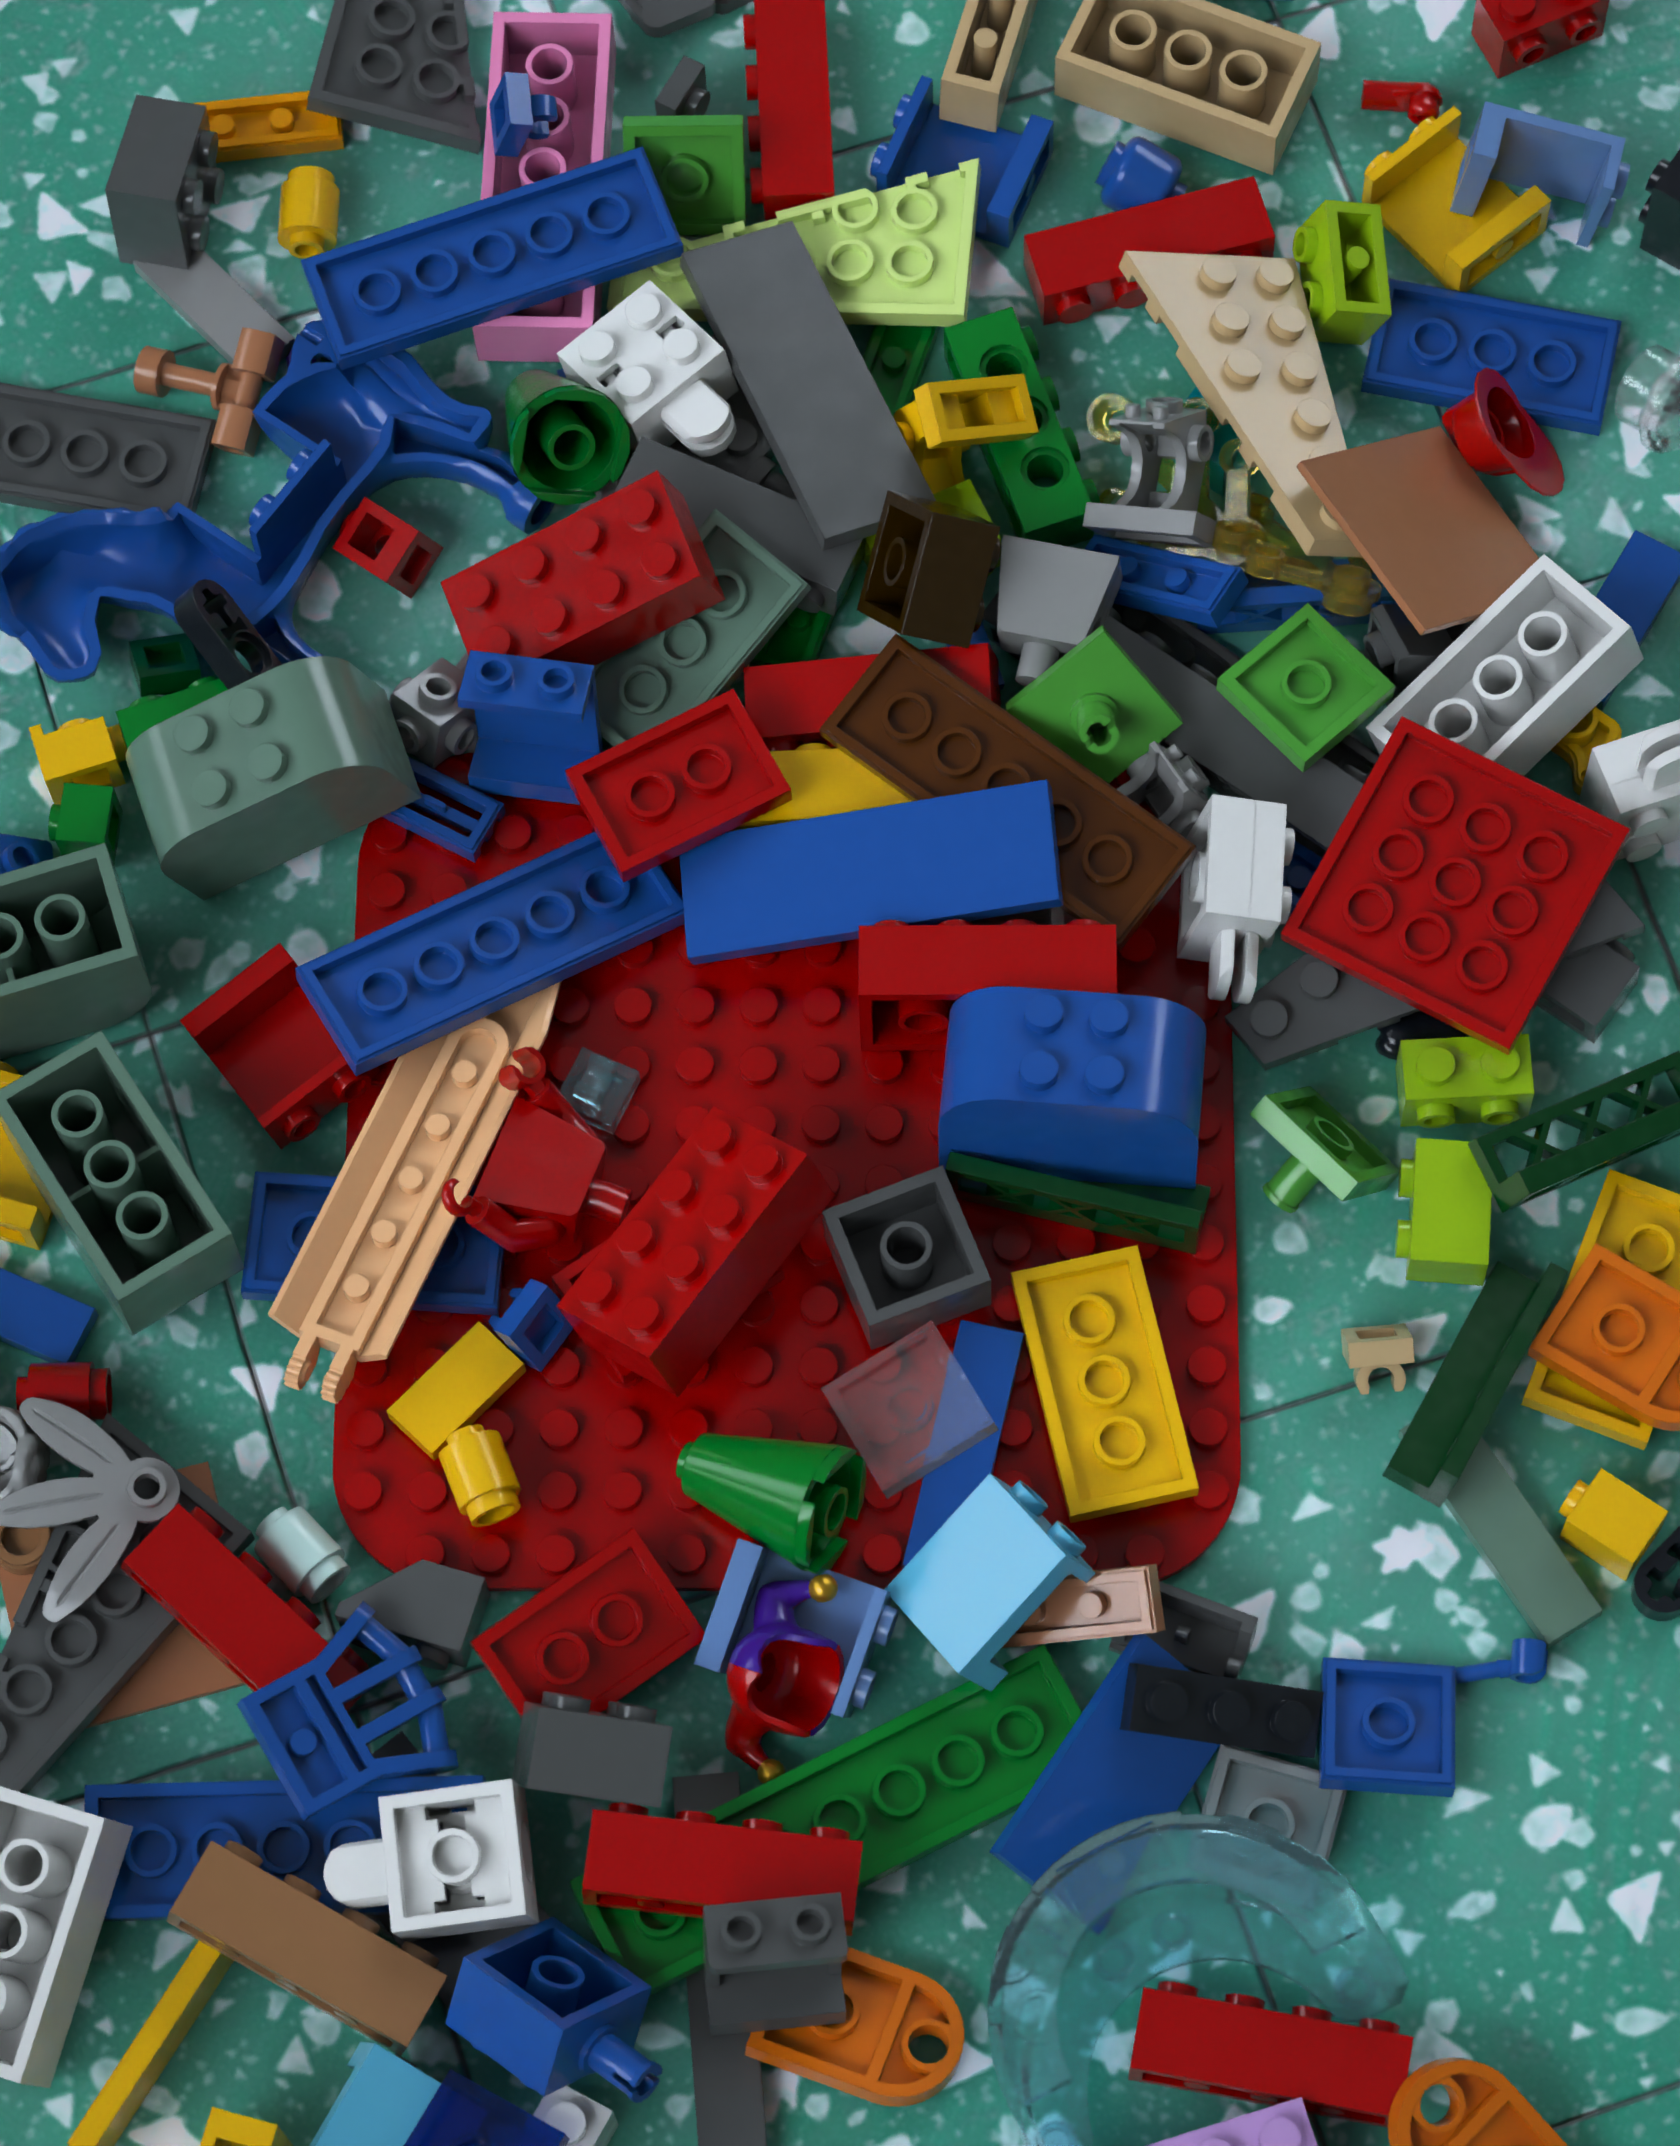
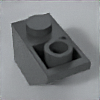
M1380 604L1371 608L1368 632L1363 636L1364 656L1395 685L1394 695L1385 703L1386 706L1453 643L1446 629L1420 636L1401 608L1394 604Z
M422 1559L339 1602L335 1617L341 1628L360 1603L364 1601L376 1611L372 1615L373 1618L409 1647L416 1645L423 1658V1661L419 1663L420 1665L436 1670H446L448 1663L466 1668L473 1649L469 1641L478 1634L491 1594L485 1577ZM356 1637L351 1641L352 1644L370 1650Z

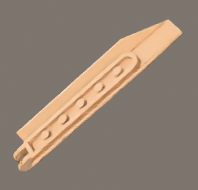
M561 982L398 1057L268 1312L270 1318L299 1338L293 1355L286 1366L283 1379L285 1380V1386L298 1391L302 1390L317 1364L320 1348L329 1350L336 1354L330 1364L329 1371L324 1376L320 1393L323 1400L336 1404L342 1400L346 1389L353 1379L357 1361L369 1362L388 1358L457 1219L456 1216L451 1215L444 1207L441 1197L442 1188L450 1178H456L459 1181L454 1187L456 1202L460 1205L461 1201L469 1195L520 1090H508L499 1082L500 1069L508 1065H514L523 1074L522 1066L514 1060L512 1052L523 1047H533L540 1052L549 1032Z

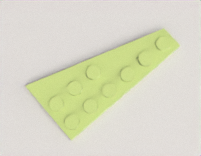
M979 158L958 163L959 170L929 178L927 172L905 177L906 184L873 193L863 188L775 212L777 217L775 219L745 226L743 220L722 226V233L692 241L687 240L683 236L680 239L684 252L792 221L845 324L953 326L967 321L981 176ZM681 257L610 280L607 302L608 312L650 280L694 321H707L680 267Z

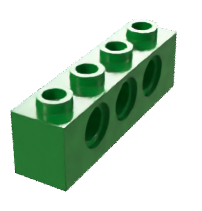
M1009 307L944 328V358L953 380L1013 374L1025 375L1039 432L1025 440L979 444L1015 536L1063 546H1071L1091 539L1094 531L1083 527L1086 503H1101L1093 480L1091 478L1082 480L1076 462L1081 461V456L1073 430L1070 426L1061 428L1055 414L1056 411L1060 410L1055 385L1050 376L1040 377L1034 362L1040 359L1039 350L1031 327L1029 325L1020 327L1013 307ZM1048 477L1056 480L1058 483L1051 487H1039L1033 484L1032 481L1037 478Z

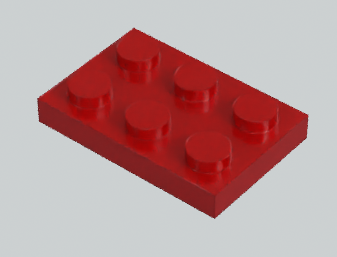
M734 688L565 770L567 782L623 882L792 800L790 786Z
M630 1528L471 1639L469 1643L522 1719L524 1701L541 1704L543 1691L591 1700L589 1711L601 1713L608 1708L609 1701L617 1702L701 1643L705 1631L634 1528Z

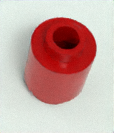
M93 1362L31 1363L28 1369V1376L17 1378V1410H19L21 1403L25 1399L35 1397L68 1406L87 1416L95 1423L96 1420H104L107 1413L112 1415L113 1389L110 1368H95Z

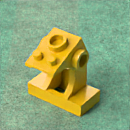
M1024 374L927 382L914 389L915 400L896 410L893 416L933 494L965 481L961 457L962 452L967 451L971 445L1025 440L1039 432Z

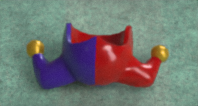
M828 1574L815 1576L812 1580L773 1581L762 1585L756 1597L753 1631L737 1644L728 1662L726 1673L727 1687L733 1704L725 1729L726 1748L733 1755L755 1769L759 1781L763 1784L786 1773L781 1762L776 1759H769L761 1744L762 1736L769 1730L802 1738L814 1736L830 1718L831 1710L844 1676V1657L840 1646L833 1640L820 1634L798 1627L793 1611L797 1605L810 1598L823 1603L836 1597L838 1585L834 1577Z

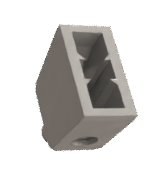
M1003 535L1001 543L997 634L1002 650L1021 654L1015 677L1017 683L1026 687L1098 627L1104 626L1122 582L1121 564L1118 555Z

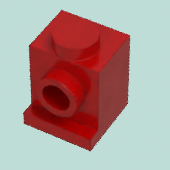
M364 497L358 508L353 510L343 521L340 528V536L332 548L407 597L412 598L444 547L367 497Z

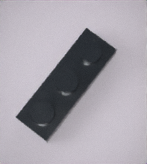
M1129 1663L1120 1730L1315 1758L1323 1692Z

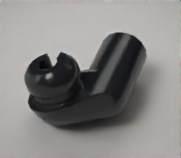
M1418 1011L1400 1018V1022L1378 1029L1381 1033L1376 1039L1375 1046L1379 1054L1397 1060L1400 1040L1468 1037V1034L1422 1011Z

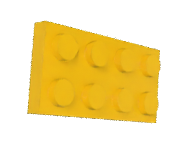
M1609 1169L1563 1293L1595 1243L1680 1291V1194ZM1536 1362L1521 1405L1645 1450L1653 1429L1652 1426L1637 1420L1542 1363Z
M1138 1245L1011 1272L1014 1295L1070 1523L1197 1496L1199 1486Z

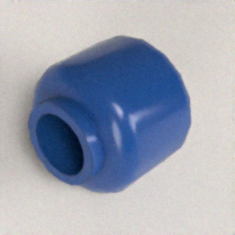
M1140 136L1133 137L1126 145L1117 141L1095 180L1096 184L1102 186V203L1114 211L1185 194L1188 186L1178 181L1182 173L1181 160L1176 155Z

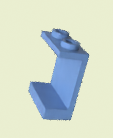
M1485 101L1461 160L1450 211L1473 217L1488 179L1527 189L1536 185L1543 193L1585 204L1576 245L1588 248L1597 226L1608 227L1616 199L1620 200L1624 193L1630 171V164L1621 162L1626 138Z
M738 1538L694 1664L718 1673H727L728 1662L733 1650L746 1635L753 1631L756 1597L761 1586L773 1581L812 1580L818 1575L800 1570L767 1547ZM827 1570L822 1574L834 1577L838 1585L836 1597L823 1603L810 1598L797 1605L793 1611L798 1627L820 1634L833 1640L840 1646L844 1657V1676L831 1714L842 1718H850L854 1707L864 1710L869 1701L877 1672L868 1669L876 1644L885 1647L888 1645L897 1622L899 1609L890 1606L892 1601L890 1597L891 1592Z

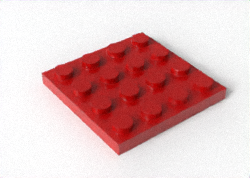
M1402 716L1281 932V940L1510 1055L1630 836V828Z

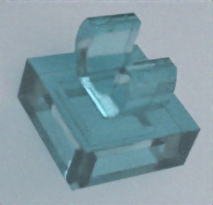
M582 1047L560 1092L588 1124L614 1134L641 1081L640 1072Z

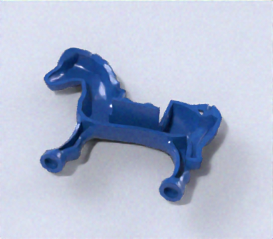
M322 320L311 321L305 324L300 334L297 333L292 346L291 361L286 375L270 388L252 411L258 425L269 439L292 459L286 474V478L289 480L276 497L271 494L264 495L254 506L250 514L249 524L251 527L249 532L254 551L179 502L175 503L166 513L160 507H150L139 512L125 507L104 510L83 509L73 513L59 512L41 522L28 523L22 526L11 540L5 542L0 547V630L10 637L17 638L29 650L48 678L58 683L84 682L95 676L101 660L102 651L96 628L100 603L163 615L179 625L174 614L175 600L198 581L208 579L221 585L230 594L282 664L303 658L324 656L312 649L299 637L293 626V609L325 549L341 528L345 518L358 508L364 497L369 498L376 491L394 481L408 478H443L465 483L499 499L507 520L528 535L542 525L551 513L555 503L540 500L519 481L512 468L509 452L488 447L493 430V421L489 410L451 399L430 379L416 359L405 350L341 371ZM324 357L325 359L331 361L315 362L311 364L313 359Z

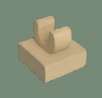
M1406 1324L1341 1329L1342 1354L1349 1368H1354V1382L1361 1395L1369 1394L1368 1378L1370 1373L1377 1368L1390 1370V1379L1394 1391H1403L1406 1384V1375L1401 1364L1415 1363L1413 1337Z

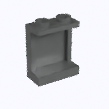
M841 1892L703 1906V1974L710 2036L846 2022L841 1969L842 1962L846 1961L848 1957V1947Z

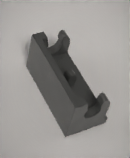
M1159 1581L1165 1630L1157 1633H1147L1146 1635L1191 1672L1239 1679L1255 1638L1258 1617ZM1134 1635L1112 1637L1109 1651L1121 1655Z

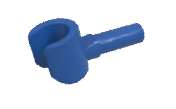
M1515 1639L1512 1642L1511 1660H1497L1455 1667L1457 1684L1498 1677L1500 1679L1509 1677L1511 1680L1525 1684L1538 1683L1543 1679L1547 1670V1645L1543 1640Z

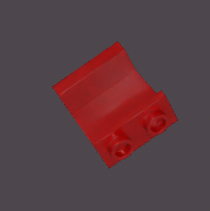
M279 942L179 1021L282 1150L290 1142L303 1140L312 1134L319 1126L321 1118L340 1103L350 1102L362 1095L369 1087L371 1079L378 1075L381 1070L375 1067L358 1076L354 1075L298 984L295 971L298 965Z

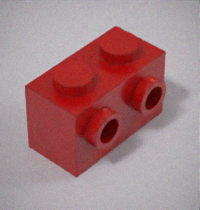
M1476 0L1471 34L1497 79L1602 36L1609 0Z

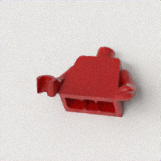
M523 1047L513 1051L512 1056L522 1066L523 1074L516 1066L508 1065L500 1069L499 1082L508 1090L517 1091L524 1089L526 1091L524 1099L516 1097L474 1196H466L459 1205L454 1197V1187L459 1181L456 1178H450L445 1182L441 1194L445 1209L453 1216L465 1217L470 1227L477 1229L512 1253L548 1248L555 1245H573L586 1215L619 1226L626 1216L633 1190L601 1179L604 1172L607 1146L599 1139L595 1131L551 1080L543 1079L546 1072V1063L542 1054L533 1047Z

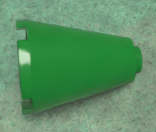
M541 369L525 371L513 379L505 395L509 457L515 475L531 493L540 500L558 505L585 503L597 497L595 492L604 487L610 480L614 483L624 470L630 454V430L620 409L607 395L586 385Z
M703 1433L695 1442L690 1441L683 1447L677 1461L676 1475L681 1479V1487L685 1495L800 1570L821 1575L833 1566L849 1541L838 1537L845 1517L854 1520L858 1519L866 1486V1463L864 1457L855 1455L857 1450L851 1449L846 1445Z

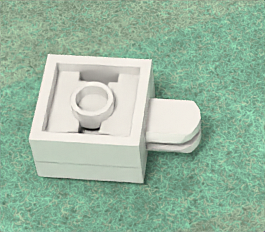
M650 280L557 353L567 379L602 392L618 406L630 430V449L633 452L642 436L667 447L678 439L685 447L699 457L713 456L722 452L734 439L737 431L730 405L726 400L739 389L725 349Z
M1680 719L1592 748L1579 800L1581 805L1630 828V836L1617 860L1626 858L1628 862L1641 861L1656 854L1662 848V845L1680 840Z
M1212 794L1186 837L1187 840L1197 846V854L1181 875L1177 958L1209 962L1208 998L1210 1000H1225L1232 980L1233 1001L1240 1004H1249L1251 1002L1257 983L1258 956L1264 947L1270 948L1272 946L1275 931L1279 924L1286 925L1289 919L1292 890L1291 887L1283 886L1284 866H1289L1292 860L1295 832L1293 828H1286L1287 804Z
M513 1779L378 1797L382 1838L342 1844L330 1852L325 1862L323 1878L327 1890L336 1901L352 1909L389 1905L391 1932L405 1941L539 1923L525 1789ZM467 1807V1811L452 1813V1809Z

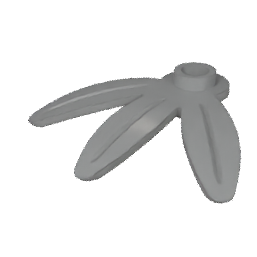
M30 1397L25 1399L19 1407L20 1414L26 1423L58 1455L86 1472L93 1474V1477L48 1480L27 1486L5 1496L0 1500V1526L22 1529L47 1528L72 1524L96 1516L99 1518L78 1538L68 1551L47 1591L43 1604V1616L50 1622H58L90 1598L108 1578L124 1554L134 1535L138 1522L153 1523L160 1521L177 1505L180 1485L174 1470L167 1463L159 1459L143 1457L130 1461L115 1440L87 1416L63 1404ZM145 1478L154 1480L159 1485V1493L151 1499L140 1498L134 1491V1486L139 1480Z

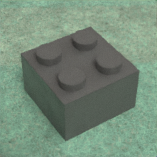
M136 95L105 188L120 262L133 264V261L188 270L193 250L201 252L205 250L210 227L207 215L211 204H219L225 181L224 170L216 166L217 132L210 131L206 106Z
M943 1165L823 1210L824 1238L871 1350L991 1305V1278Z
M543 1691L541 1704L524 1701L512 1777L515 1782L528 1789L661 1808L673 1727L656 1721V1709L609 1701L607 1713L589 1711L591 1704L589 1699Z

